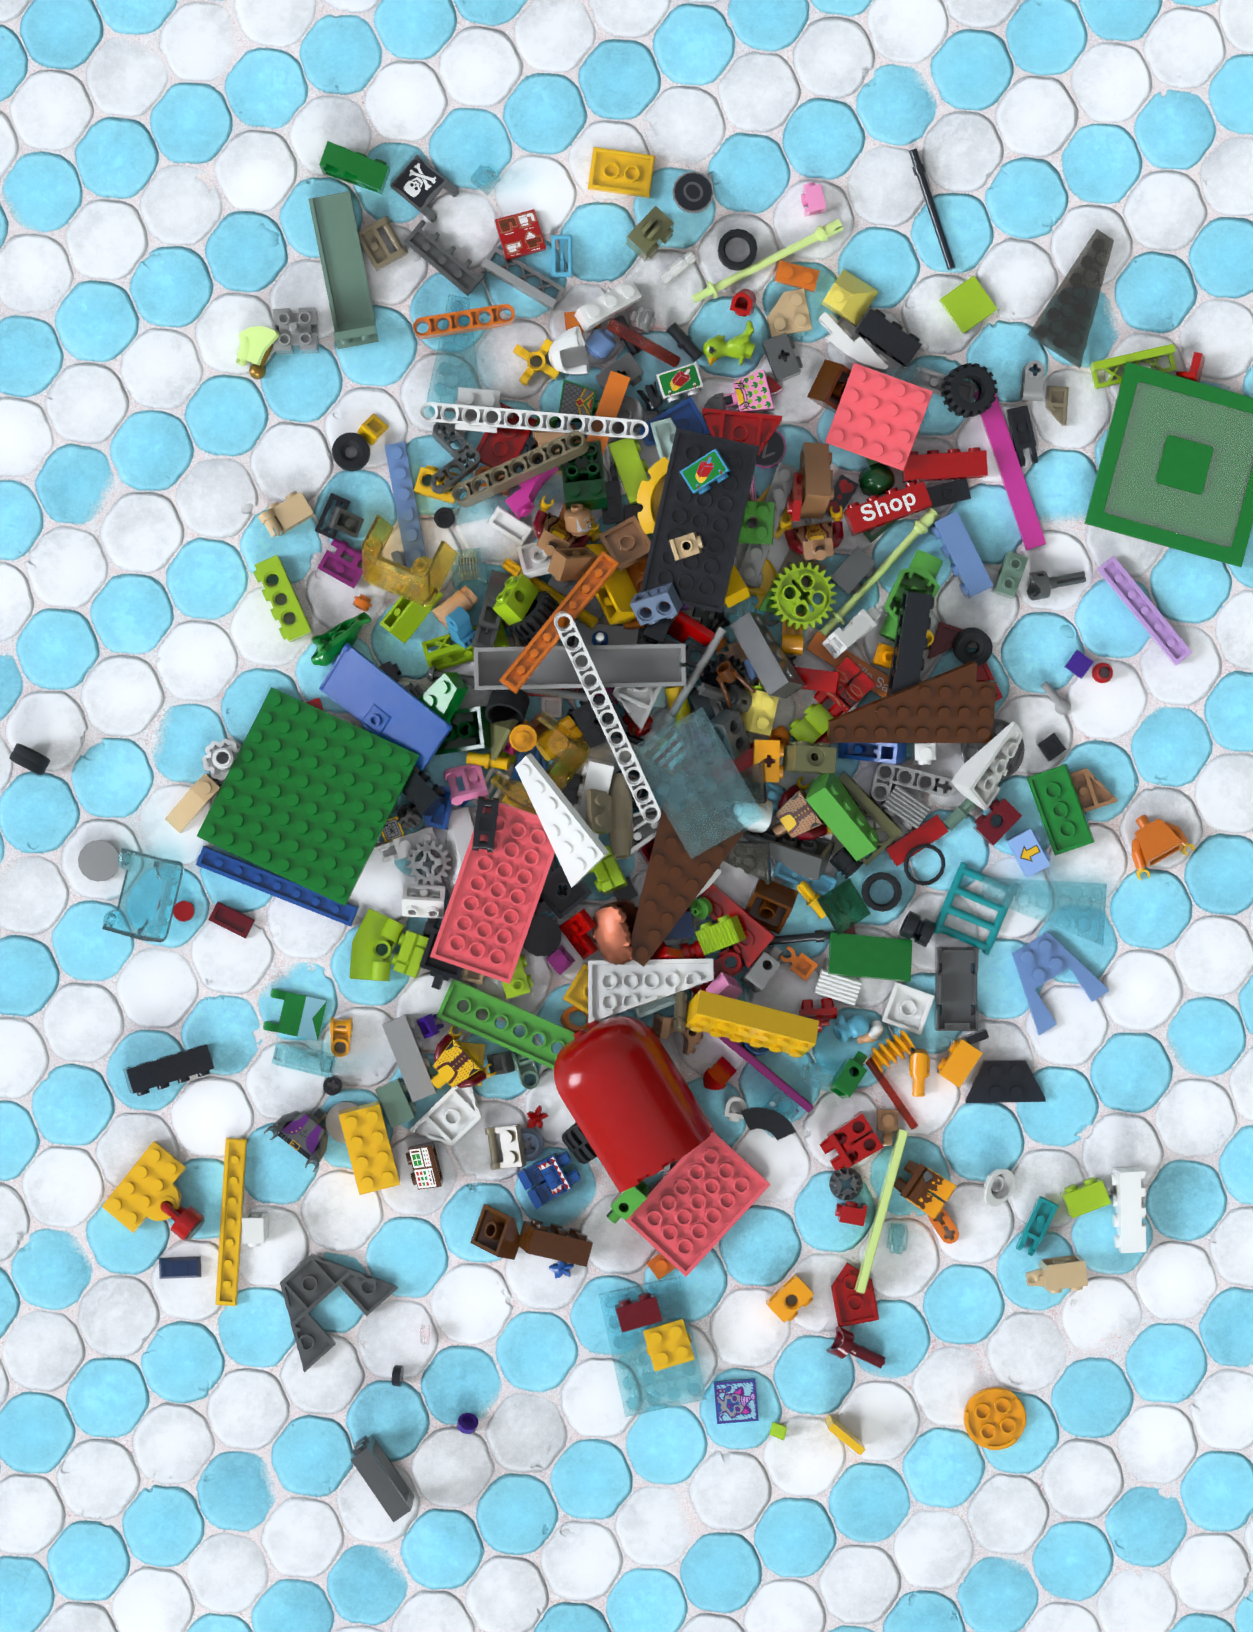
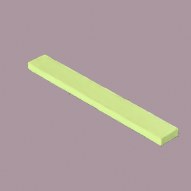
M898 1129L854 1289L856 1292L863 1294L866 1291L908 1132L902 1129Z

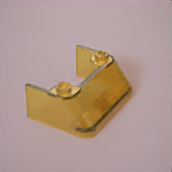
M377 515L362 544L364 580L372 586L424 607L431 605L435 601L458 553L445 541H441L433 559L425 556L419 557L415 560L412 568L381 557L380 555L394 527Z
M543 711L537 720L554 732L548 740V747L557 755L547 768L546 773L562 791L588 758L590 748L586 742L547 712ZM498 772L492 777L490 782L514 801L535 809L522 781L513 785Z

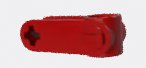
M726 948L714 960V979L721 971L734 977L744 970L742 967L745 965L733 948ZM727 957H735L737 964L734 967H727L725 964ZM712 981L699 985V989L697 987L690 988L693 992V997L700 990L706 991V988Z

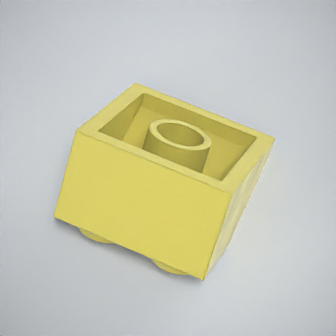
M746 689L752 696L749 710L740 714L746 732L771 736L779 697L769 696L767 692L758 690L752 693L749 689Z

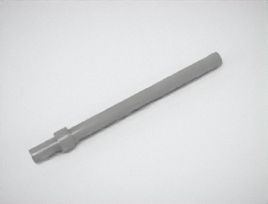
M718 628L687 680L686 686L681 690L669 712H666L663 716V722L655 734L657 737L663 739L670 725L673 726L677 713L725 635L726 630L723 628Z

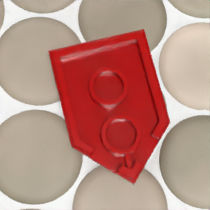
M848 1262L831 1285L838 1326L844 1327L879 1320L872 1279L869 1277L864 1294L856 1292L854 1289L860 1270Z

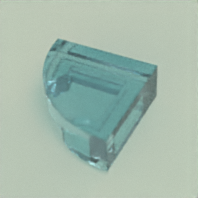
M407 858L394 861L396 867L402 873L409 875L413 871L412 868L406 867V865L411 864V861L407 860Z

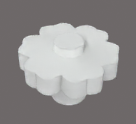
M223 739L220 743L213 741L205 748L207 755L202 758L205 771L210 772L212 779H218L221 782L225 780L240 750L237 748L236 743Z

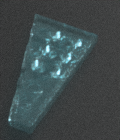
M449 294L445 313L471 309L469 298ZM462 317L458 323L461 326H467L470 323V319ZM443 320L441 330H445L449 327L448 321ZM473 332L440 337L426 402L455 404L458 398V387L480 389ZM425 407V417L431 418L435 415L434 407ZM454 412L444 413L445 417L449 420L455 418Z
M983 877L982 898L1101 946L1104 945L1107 884Z

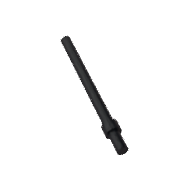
M912 149L909 151L914 166L912 170L914 176L918 178L947 269L952 270L956 267L927 182L926 169L924 164L921 163L917 149Z
M815 930L814 933L775 936L769 945L807 941L824 942V940L830 939L831 932L840 933V930Z

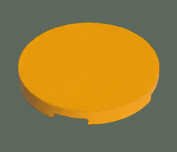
M987 1387L976 1392L967 1402L963 1416L964 1426L970 1438L976 1444L989 1450H1002L1015 1444L1026 1427L1027 1419L1025 1408L1020 1399L1013 1392L1002 1387Z

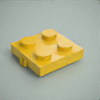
M683 1318L643 1330L647 1344V1354L651 1357L654 1371L695 1360L690 1344L692 1340L690 1334H687Z

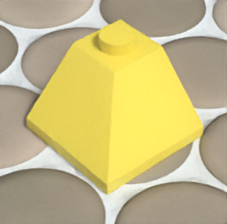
M843 269L821 305L856 327L879 291Z

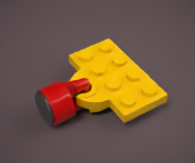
M156 1141L152 1142L101 1206L132 1233L137 1231L147 1217L154 1221H164L171 1218L175 1222L170 1230L184 1242L189 1241L205 1222V1217L192 1206H189L187 1209L181 1206L182 1195L174 1183L187 1167Z

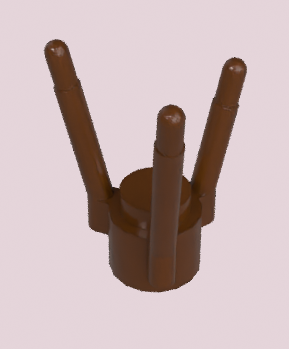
M725 661L717 667L716 672L718 676L716 680L721 686L729 708L732 707V703L724 682L732 683L738 679L752 693L756 692L729 661Z

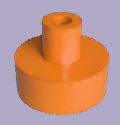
M778 726V728L771 731L769 740H780V745L788 746L791 735L784 726Z

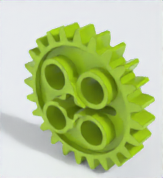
M798 562L797 567L794 563H791L790 570L787 567H783L784 574L777 573L776 575L779 580H772L771 582L776 586L769 589V591L774 593V596H770L768 599L775 602L770 608H777L774 616L781 614L782 616L779 621L784 622L787 620V627L794 623V629H799L800 624L803 630H807L808 624L811 628H815V621L818 624H823L821 617L828 619L829 616L826 612L833 611L829 605L836 603L835 600L831 599V596L837 593L830 590L835 584H828L831 576L824 577L826 570L818 572L819 565H815L811 569V562H807L805 567L803 562ZM803 576L809 578L807 587H804L801 583ZM792 580L795 581L798 589L792 584ZM787 587L792 590V597L789 599L784 595ZM800 592L806 593V595H804V599L799 598L801 596ZM815 593H818L821 597L818 604L813 602V595ZM808 604L813 608L812 612L810 611ZM798 605H801L804 609L801 616L796 614V607Z

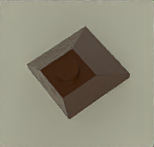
M484 1204L470 1243L496 1257L515 1260L519 1248L517 1243L520 1235L513 1217Z

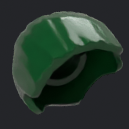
M875 464L860 472L858 481L863 494L869 497L886 494V491L893 488L895 476L890 467L883 464Z

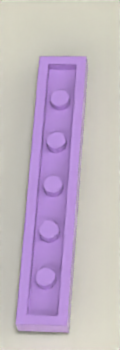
M1114 556L1096 569L1174 666L1178 665L1192 653Z

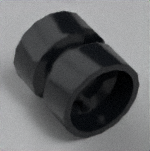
M909 911L898 935L909 940L914 938L915 943L926 947L935 931L937 923L927 918L921 920L920 915Z

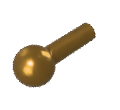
M274 344L266 350L260 366L256 364L250 366L249 374L252 378L258 380L265 376L266 369L264 366Z

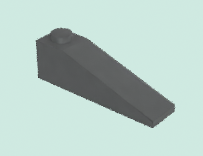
M767 828L763 833L748 830L744 833L745 839L798 875H802L809 880H819L825 872L835 846V842L823 838L800 840L797 837L792 838L789 834L777 837L771 828Z

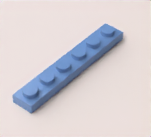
M406 442L385 445L406 567L409 569L426 566L428 564Z

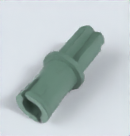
M966 798L958 807H954L955 810L943 821V824L952 831L964 818H968L967 815L977 805Z

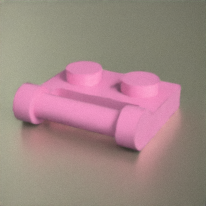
M468 764L444 771L445 780L448 781L451 791L450 799L453 805H461L463 801L476 799L478 796H488L481 766ZM457 777H462L464 791H459L456 782Z

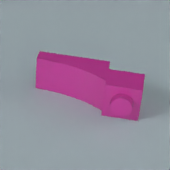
M558 467L520 483L519 486L521 488L505 500L518 519L526 517L532 512V509L535 507L533 502L539 490L559 470Z

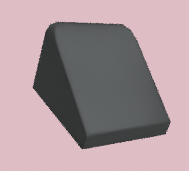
M512 1051L487 1055L488 1064H492L489 1067L490 1074L495 1071V1075L515 1071Z

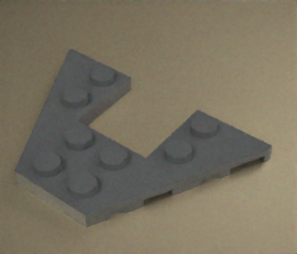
M311 1253L280 1281L303 1371L306 1372L336 1345V1342L309 1313L334 1289L340 1286L359 1309L368 1316L395 1292L398 1286Z

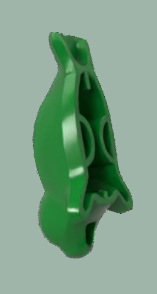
M363 612L339 623L324 634L314 636L311 640L312 643L317 645V649L311 657V662L314 665L320 666L330 665L335 657L340 654L346 643L354 645L362 626L372 621L370 616Z

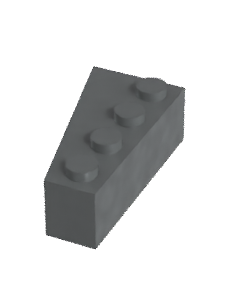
M748 612L732 623L730 627L768 695L786 699L804 687L805 683L765 625L764 618L758 613Z

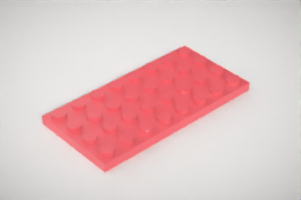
M499 802L493 853L483 849L473 851V831L430 957L510 984L555 851L538 815ZM484 807L483 813L491 814L492 808ZM480 834V841L488 842L489 835Z

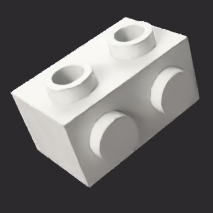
M404 884L402 916L443 919L446 886Z

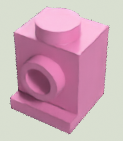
M815 182L804 184V194H801L802 205L807 207L804 210V217L824 213L826 204L821 184L816 185Z

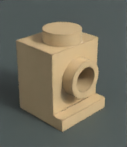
M696 532L669 540L675 561L702 553L701 548L704 547L701 536H697ZM685 542L690 543L691 547L689 550L684 549L683 544Z

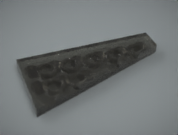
M1098 229L1095 230L1027 334L1079 369L1082 365L1106 267L1114 243L1112 238Z

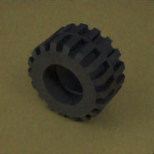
M966 363L951 370L945 376V382L941 386L943 388L941 397L945 398L943 403L949 406L948 410L950 412L954 411V415L968 418L980 415L990 409L991 404L996 400L994 395L998 393V388L994 386L997 382L992 379V372L988 373L986 371L988 368L985 366L980 367V364ZM965 378L973 380L978 385L979 396L975 402H967L960 395L959 386Z
M538 592L524 619L509 625V627L528 645L560 604L548 592Z

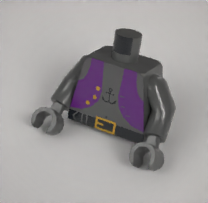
M317 1107L311 1115L306 1111L302 1113L294 1111L280 1117L273 1126L268 1127L264 1131V1134L272 1131L273 1137L270 1140L279 1136L307 1158L305 1168H307L308 1164H313L315 1166L313 1172H315L327 1151L328 1135L325 1132L326 1127L321 1124L327 1113L320 1107Z

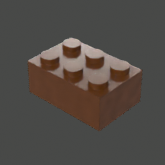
M531 1219V1222H523L517 1245L528 1254L587 1267L593 1242L581 1230L570 1228L568 1231L562 1229L563 1227L551 1223L550 1226H547L542 1221Z

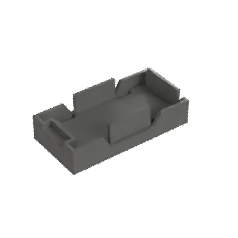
M935 947L936 1031H978V947ZM939 963H942V973H938ZM971 963H974V973H971ZM938 1004H941V1015H939ZM971 1005H974V1014L971 1015Z

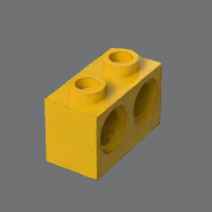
M426 465V468L421 467L414 492L455 505L456 501L452 497V491L437 494L432 491L430 486L423 484L424 477L428 475L433 476L438 472L439 468ZM450 471V473L453 475H459L457 473ZM444 480L442 482L436 481V485H443Z

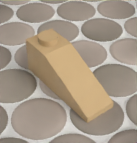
M204 773L167 815L165 820L181 833L218 794L221 785L212 779L209 774Z

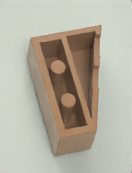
M803 443L799 464V473H802L800 518L823 519L829 501L834 498V487H831L833 470H830L832 453L829 452V444Z

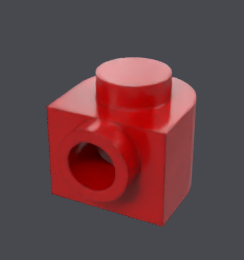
M749 289L740 290L733 297L730 310L735 311V314L739 316H750L754 312L756 304L754 292Z

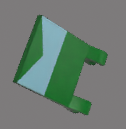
M273 988L270 997L284 1000L279 1024L265 1021L263 1029L318 1041L327 1000Z

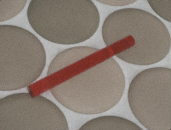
M871 1057L868 1058L866 1065L911 1130L915 1129L918 1126L917 1122L883 1073L880 1072Z

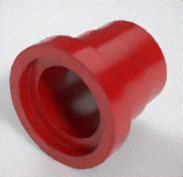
M1098 663L1092 669V677L1098 683H1106L1113 676V669L1107 663ZM1101 667H1105L1108 670L1106 678H1102L1099 675Z

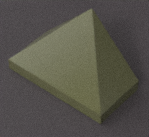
M512 719L490 723L491 758L494 761L504 751L509 741V734L518 724V720Z

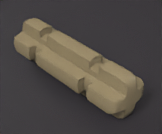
M683 991L676 993L674 1000L676 1003H674L673 1019L675 1021H673V1029L678 1032L686 1029V1021L684 1020H686L687 1003L685 1002H687V993Z

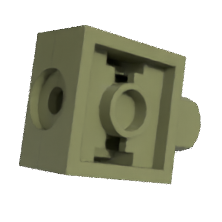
M655 206L627 236L626 245L644 261L648 257L652 259L658 253L659 245L662 242L666 244L672 238L674 222Z
M807 741L791 742V745L784 746L783 771L833 774L835 773L837 748H831L829 743H812L810 746V742Z

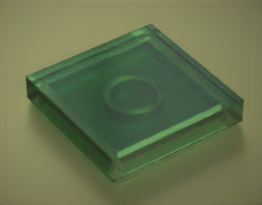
M850 878L817 898L838 935L871 914Z

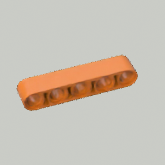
M500 304L420 317L415 320L413 330L418 338L430 339L504 327L514 322L515 311L509 304ZM504 310H508L512 314L507 320L500 317V313ZM485 313L489 314L491 319L488 323H482L479 317ZM467 317L470 319V323L467 326H461L458 323L459 319ZM442 320L449 322V327L445 330L438 328V323ZM422 323L429 326L428 331L425 333L417 331L418 326Z

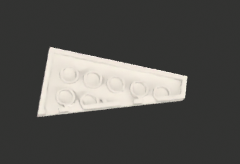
M530 753L515 768L572 888L609 851Z
M714 959L649 960L644 967L635 960L626 962L624 965L610 964L605 960L588 961V1023L596 1019L598 1021L713 981Z

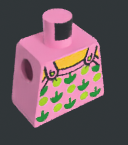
M764 369L734 382L735 393L723 396L726 408L738 405L740 412L751 413L775 410Z

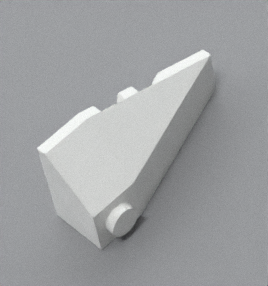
M1011 722L964 763L951 781L962 795L985 811H987L1000 790L998 784L1002 775L1006 776L1008 772L1006 769L1007 763L1010 758L1015 756L1024 735L1015 722Z
M469 807L453 810L447 829L446 850L449 852L446 858H451V861L447 862L451 869L445 870L448 876L444 878L449 897H451L474 831Z

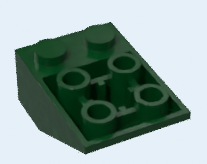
M601 441L589 442V449L585 454L561 464L566 510L571 508L570 506L573 504H583V507H587L590 510L608 508ZM574 443L573 446H579L581 443Z

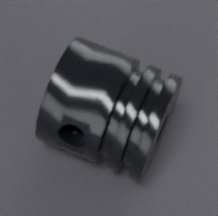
M842 847L829 860L838 872L841 871L840 874L842 876L845 875V879L855 873L864 863L863 861H856L845 847Z

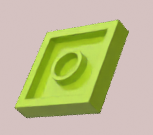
M974 275L939 300L962 334L998 310Z

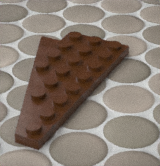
M971 661L828 720L827 741L828 743H988L993 739L997 682L995 680H976L977 662Z
M695 795L691 797L682 811L666 800L663 802L661 817L631 933L632 942L630 946L634 948L633 960L643 967L744 834L742 830Z

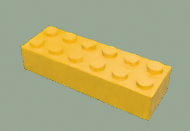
M702 990L688 1003L685 1020L686 1027L690 1028L691 1031H703L710 1033L713 1037L730 1038L733 1042L750 1043L752 1047L769 1048L772 1052H785L791 1057L796 1058L804 1056L816 1044L819 1025L818 1020Z

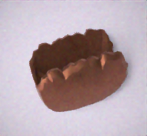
M627 899L603 905L595 912L593 921L596 924L593 931V940L597 942L604 960L610 964L624 965L626 962L633 960L634 948L630 946L632 942L631 933L638 907Z

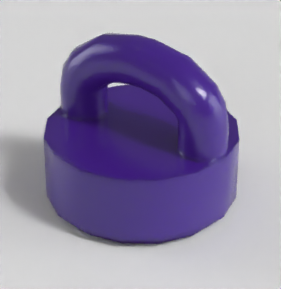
M472 1413L461 1414L458 1418L457 1429L464 1434L474 1433L478 1427V1418Z

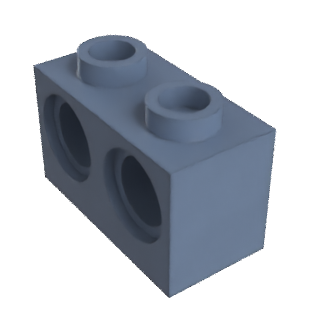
M669 583L635 594L630 606L641 626L647 623L652 625L660 619H671L677 616L682 602L673 584Z

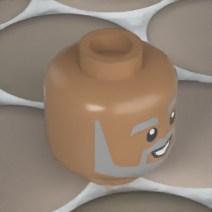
M573 504L570 506L571 508L564 512L566 531L571 533L572 536H584L592 528L591 511L587 507H583V504Z

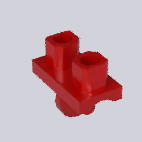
M832 998L821 999L820 1009H814L813 1000H802L801 1010L799 1011V1016L819 1021L818 1033L822 1032V1026H830L829 1020L837 1019L838 1014L837 1007H834Z

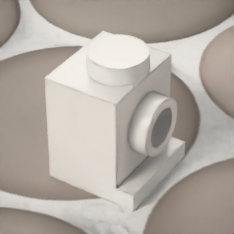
M936 743L912 744V765L934 764V760H936Z

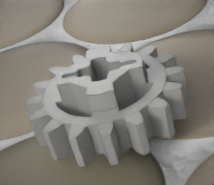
M425 840L422 847L417 843V850H410L413 856L407 857L411 864L406 865V867L413 870L409 875L417 876L415 882L422 879L423 885L430 881L431 886H433L436 879L441 883V876H448L445 870L451 869V866L447 865L451 858H446L445 856L449 851H442V844L436 847L435 841L428 845ZM430 849L437 851L441 857L432 855ZM423 851L424 856L422 859L415 861L418 853ZM427 853L430 860L435 861V864H432L431 873L428 866L423 865V862H426ZM443 865L441 871L435 875L434 870L436 867ZM417 869H423L427 872V877L421 875Z

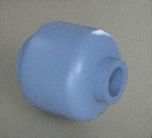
M607 328L604 330L595 329L586 340V351L597 360L600 358L606 359L616 347V342L613 339L615 335Z

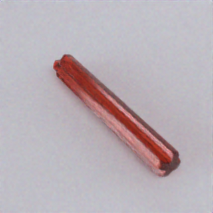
M615 319L608 321L606 328L670 366H678L681 360L679 356Z

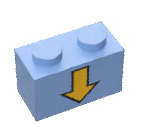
M1026 829L1006 840L1025 877H1030L1050 866L1048 862L1051 860L1045 849H1041L1039 845L1041 840L1036 831L1032 832L1031 829Z

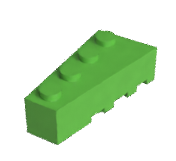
M835 773L821 774L813 779L805 800L854 859L858 861L875 851L879 842L878 834L872 829Z

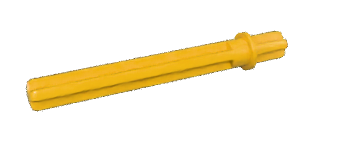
M510 558L503 562V569L515 577L523 574L522 567ZM538 577L529 578L530 582L539 592H548L559 604L565 599L564 595ZM585 609L577 617L578 620L591 629L598 624V618Z

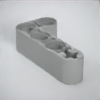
M880 763L874 770L869 794L875 801H884L890 795L892 784H897L902 787L948 797L955 792L956 787L950 778L895 764ZM882 766H886L890 770L887 778L881 777L879 773ZM903 771L908 772L910 775V780L907 783H903L900 780V774ZM923 776L930 779V785L927 788H923L920 785V779ZM935 778L938 779L937 784H945L947 782L950 790H946L943 793L942 788L935 787V791H933ZM878 786L883 787L885 790L882 798H878L874 794V790Z

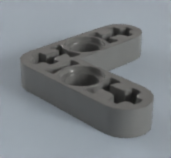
M437 422L433 426V438L454 458L431 478L430 487L432 491L437 494H443L479 466L480 454L449 423ZM438 430H441V431L446 430V433L444 434V433L442 432V433L439 434V433H438ZM459 442L462 447L460 449H453L450 444ZM467 457L469 459L474 458V462L470 460L466 463ZM451 468H458L461 473L453 475L449 470ZM444 480V485H436V481L442 482Z

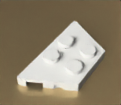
M663 686L615 687L612 696L639 729L642 730Z
M455 1086L451 1088L409 1131L453 1146L482 1117L473 1087L461 1089Z

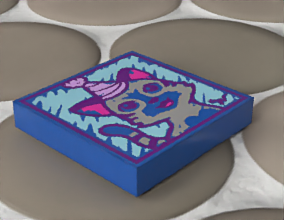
M755 1378L714 1381L717 1424L759 1421Z

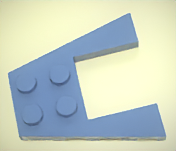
M1047 931L1012 953L1038 1035L1046 1032L1057 1025L1035 989L1067 968H1070L1091 1002L1109 992V989Z

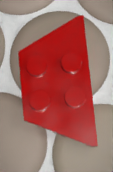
M702 408V413L711 436L760 446L758 457L782 421V416Z

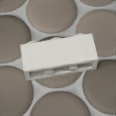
M629 279L578 308L574 316L586 333L635 305L642 296L632 279Z

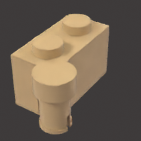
M294 491L285 497L287 500L280 504L279 502L273 503L268 507V510L258 516L261 524H264L269 531L271 538L277 536V534L281 536L315 516L302 492L297 493Z

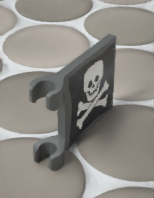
M418 155L414 157L390 185L394 191L432 223L438 217L428 206L444 188L452 197H456L459 194V190L454 184L449 182Z

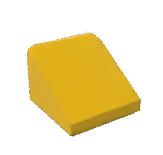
M373 413L361 424L357 432L370 445H374L388 430L389 426Z

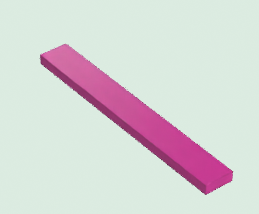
M979 391L974 392L975 401L979 396ZM995 394V402L991 404L990 409L980 414L1025 550L1027 551L1045 545L1046 541L997 395Z

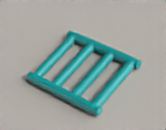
M961 862L935 922L937 925L934 933L939 934L941 932L969 945L978 947L983 950L982 952L985 955H989L1018 885L1014 883L1006 884L970 869L966 863ZM964 875L1006 892L1002 904L960 887ZM956 894L998 911L994 923L952 906ZM948 913L990 930L986 942L945 926L944 922Z

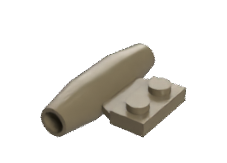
M616 773L612 775L608 794L606 791L596 789L585 790L586 823L594 833L609 834L613 858L626 859L630 857L633 839V803L631 791L623 773Z

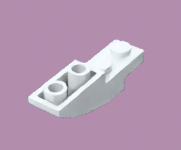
M824 312L819 317L818 322L830 334L826 342L840 355L853 363L884 373L887 370V360L880 353L877 355L872 350L873 345L866 338L862 339L859 337L853 342L851 340L853 336L846 329L842 330L837 325L839 323L838 320L831 313L828 315Z

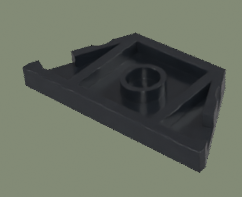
M985 1060L982 1062L972 1087L965 1098V1103L1046 1102V1098L1026 1060Z

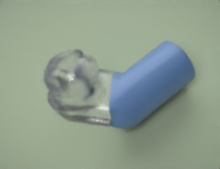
M749 659L744 660L748 672L747 677L744 679L751 686H755L758 675Z

